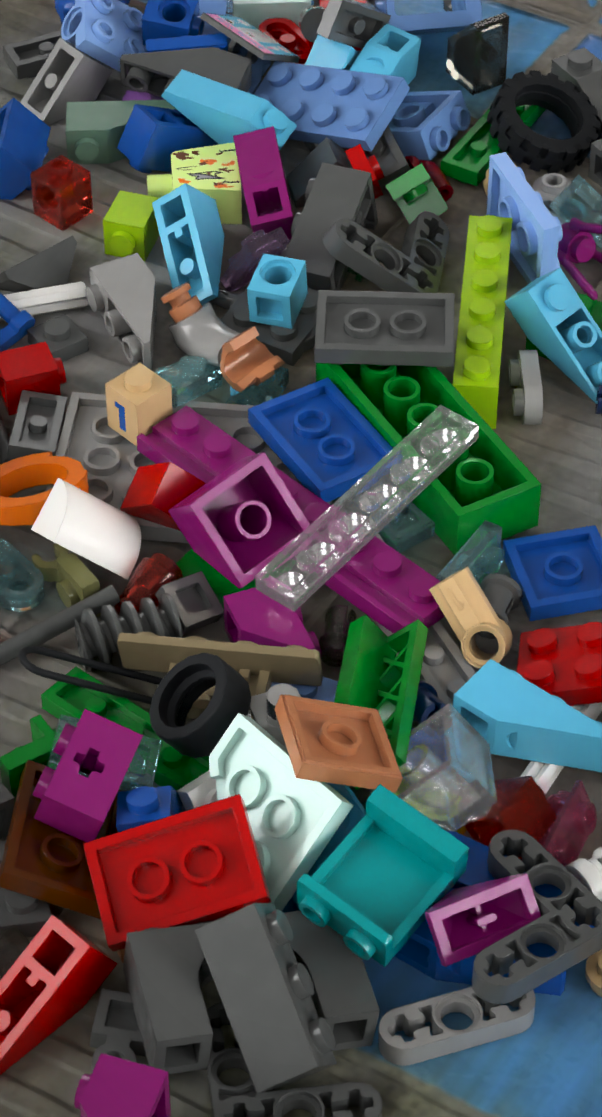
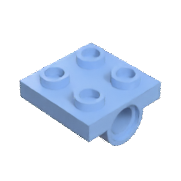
M75 0V5L69 10L61 27L62 39L75 45L76 49L119 72H121L120 58L123 54L146 53V46L143 45L141 19L143 14L138 9L130 7L119 0Z

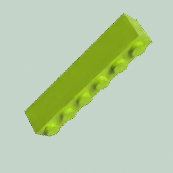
M469 215L452 385L492 429H496L506 311L504 301L507 299L512 218L494 215Z

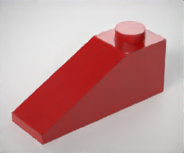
M53 914L0 980V1075L78 1013L117 965L114 960L82 933Z

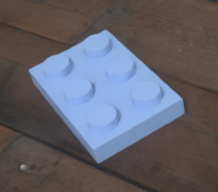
M506 152L490 155L486 215L512 218L510 259L529 284L536 278L560 268L557 254L558 242L563 237L562 226L556 216H552L546 208L540 193L534 191L529 185L523 170L515 166Z

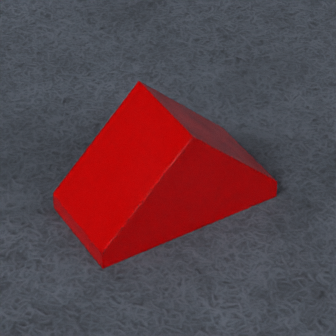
M172 462L139 466L120 510L129 515L180 531L168 510L206 483Z

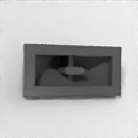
M72 235L0 274V290L21 292L68 284L77 245L74 236Z

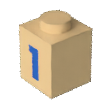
M142 363L136 364L105 384L108 426L135 446H137L138 435L142 433L147 436L152 433L154 425L173 414L171 384Z

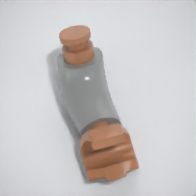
M189 282L174 288L160 298L163 304L169 302L172 307L168 312L174 322L168 328L177 347L197 361L219 367L224 379L236 391L242 392L252 385L258 386L275 374V370L285 364L278 355L274 356L266 345L256 339L259 333L255 326L248 328L242 333L234 331L217 317L210 303L202 305L196 295L191 297L188 292L192 288Z

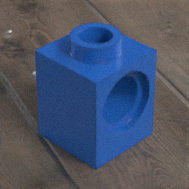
M148 0L141 19L143 45L146 46L147 39L202 35L205 21L199 16V0Z

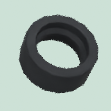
M200 653L189 656L176 664L157 687L149 710L151 727L162 740L182 755L192 758L209 756L238 713L248 715L251 702L249 684L240 673L216 655ZM215 686L213 697L207 708L195 720L185 725L187 714L193 703L203 692Z

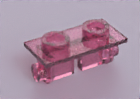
M576 780L571 792L561 790L557 794L549 796L546 806L535 825L536 832L539 835L530 834L564 867L578 859L589 834L594 831L597 823L595 805L590 801L582 780Z

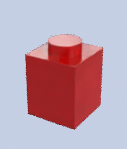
M46 341L0 352V396L9 415L17 413L22 390L61 396L60 385L66 383L65 369L60 357L53 358Z

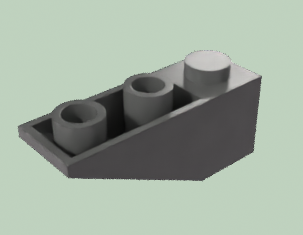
M215 47L123 54L120 58L121 84L130 87L134 91L147 92L161 97L162 93L182 69L248 92L252 81V59Z

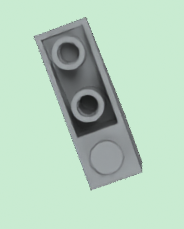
M138 253L90 267L91 286L86 288V296L91 309L94 312L99 311L102 315L109 335L119 339L127 360L130 363H142L152 370L157 319L155 276Z

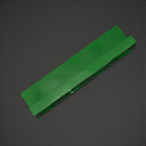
M365 614L350 623L334 702L377 709L398 767L406 763L428 628L418 619L388 637Z

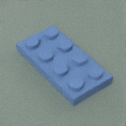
M275 61L254 95L269 101L297 125L288 139L320 144L327 137L340 147L352 148L361 144L364 151L372 152L410 88L404 77Z

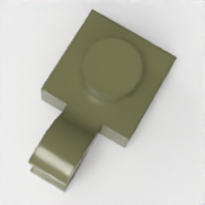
M55 543L53 547L56 560L47 562L42 560L37 553L32 555L35 575L43 581L58 582L56 583L57 592L67 608L100 591L99 580L74 552L69 554L68 549Z

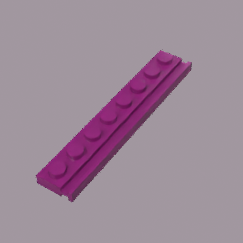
M187 405L154 425L152 433L147 436L141 433L137 436V451L156 464L172 462L205 483L212 480L241 458L256 454ZM274 466L316 535L286 556L288 559L393 634L418 619L427 628H430L445 617L429 590L441 581Z

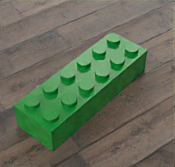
M316 363V382L328 377L402 457L401 472L390 476L389 479L456 558L538 526L541 483L437 367Z

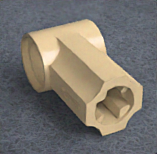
M468 566L429 589L461 642L463 657L470 665L481 668L490 659L499 663L506 656L513 641L511 629L505 621L499 619ZM480 631L492 633L499 643L498 652L490 654L481 651L475 641L476 633Z

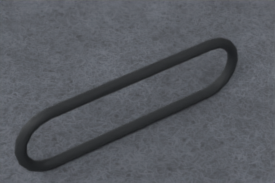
M26 646L19 651L18 655L20 663L36 675L150 705L152 702V697L48 671L32 664L26 655L31 653L41 654L157 685L163 679L39 646Z

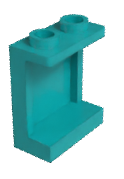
M380 784L366 799V814L312 876L304 873L297 881V903L299 904V909L315 925L325 927L327 924L342 935L345 945L355 955L364 960L373 958L379 964L386 967L426 919L424 912L442 899L464 874L467 867L469 847Z

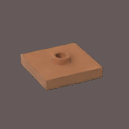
M280 695L274 709L296 778L373 790L381 784L389 791L397 792L403 778L377 709L291 695Z

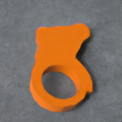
M52 451L30 454L0 464V525H33L52 488L32 496L9 497L21 490L34 486L55 484L57 479L60 478L89 493L87 470H84L80 461L66 456H52Z

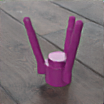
M573 217L569 223L561 225L563 237L558 242L557 257L559 264L565 268L592 300H597L598 293L573 263L587 262L592 258L602 264V253L596 250V243L591 233L602 234V224L587 223Z

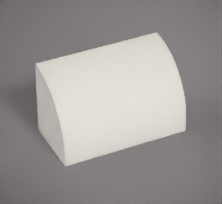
M60 478L55 482L31 530L127 580L135 567L141 548V529L134 517Z

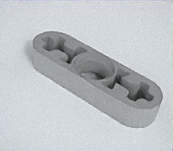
M472 986L391 1009L382 1016L379 1022V1051L389 1062L407 1066L523 1033L532 1025L534 1020L535 993L531 990L518 999L509 1002L512 1007H519L517 1011H510L507 1005L485 1002L476 995ZM482 1007L484 1008V1016L489 1015V1020H483ZM459 1012L470 1017L473 1023L466 1029L453 1030L445 1026L441 1020L449 1013ZM425 1022H431V1032L433 1036L430 1035V1027H425ZM404 1031L405 1035L413 1037V1040L404 1042V1039L400 1035H395V1032Z

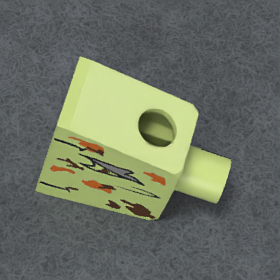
M235 143L174 151L171 154V174L147 175V191L149 196L161 198L186 183L216 200L221 224H242V191Z

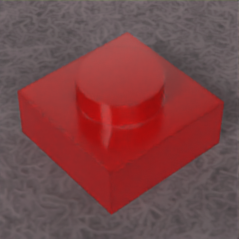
M361 144L346 150L345 153L352 169L371 173L375 199L382 196L383 192L378 180L385 178L375 155L366 157Z

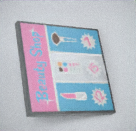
M203 13L200 17L232 39L228 45V52L238 54L242 46L249 50L245 57L252 59V64L258 58L298 63L300 59L296 54L240 17Z

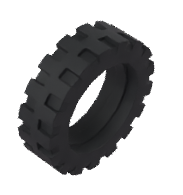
M530 71L526 75L523 72H518L514 74L512 80L507 78L490 106L487 122L491 124L489 131L492 138H497L499 141L498 147L503 152L508 151L512 155V160L520 165L522 162L530 165L529 169L540 172L543 169L547 170V173H558L560 170H564L566 173L574 170L576 165L580 166L591 150V143L598 138L599 134L597 133L600 130L601 124L600 120H596L598 115L597 109L594 105L590 106L588 103L589 97L583 91L579 93L574 89L576 85L568 80L563 82L558 79L559 76L548 73L547 76L541 75L540 71ZM526 104L540 106L552 111L564 121L570 130L572 138L564 140L551 139L534 132L524 124L517 114L516 107Z

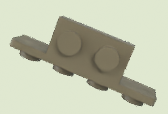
M145 631L136 634L119 633L117 640L122 665L126 669L169 672L176 664L189 656L209 653L220 657L242 675L249 684L251 696L267 692L271 688L272 682L309 686L322 685L323 671L320 652L300 645L278 647L258 645L246 640L233 643L211 641L199 636L177 638L158 636L157 634ZM215 686L200 695L193 703L186 718L196 719L207 708L213 697Z

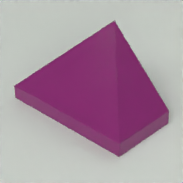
M527 873L453 889L424 912L442 966H449L476 955L483 949L541 917Z

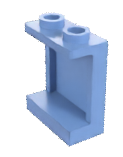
M375 0V9L391 15L388 24L412 35L467 31L483 25L481 0H451L452 11L400 16L395 13L394 0Z

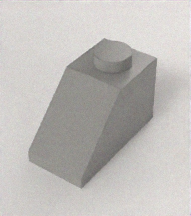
M59 38L20 103L49 126L66 118L67 102L95 101L113 70L102 62L76 49L75 45Z

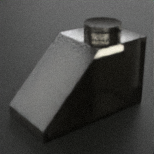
M504 12L478 21L448 38L446 72L472 95L502 85L506 80L509 15Z

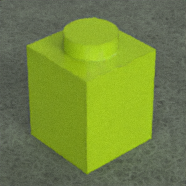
M119 191L103 219L105 254L125 257L138 253L142 260L146 261L160 236L152 202L159 199V197Z

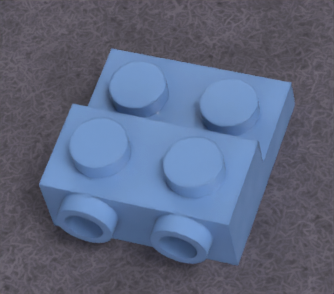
M461 90L416 91L407 93L388 126L404 157L412 155L416 156L419 160L431 161L437 156L438 152L448 149L450 140L457 136L458 131L468 129L471 116Z

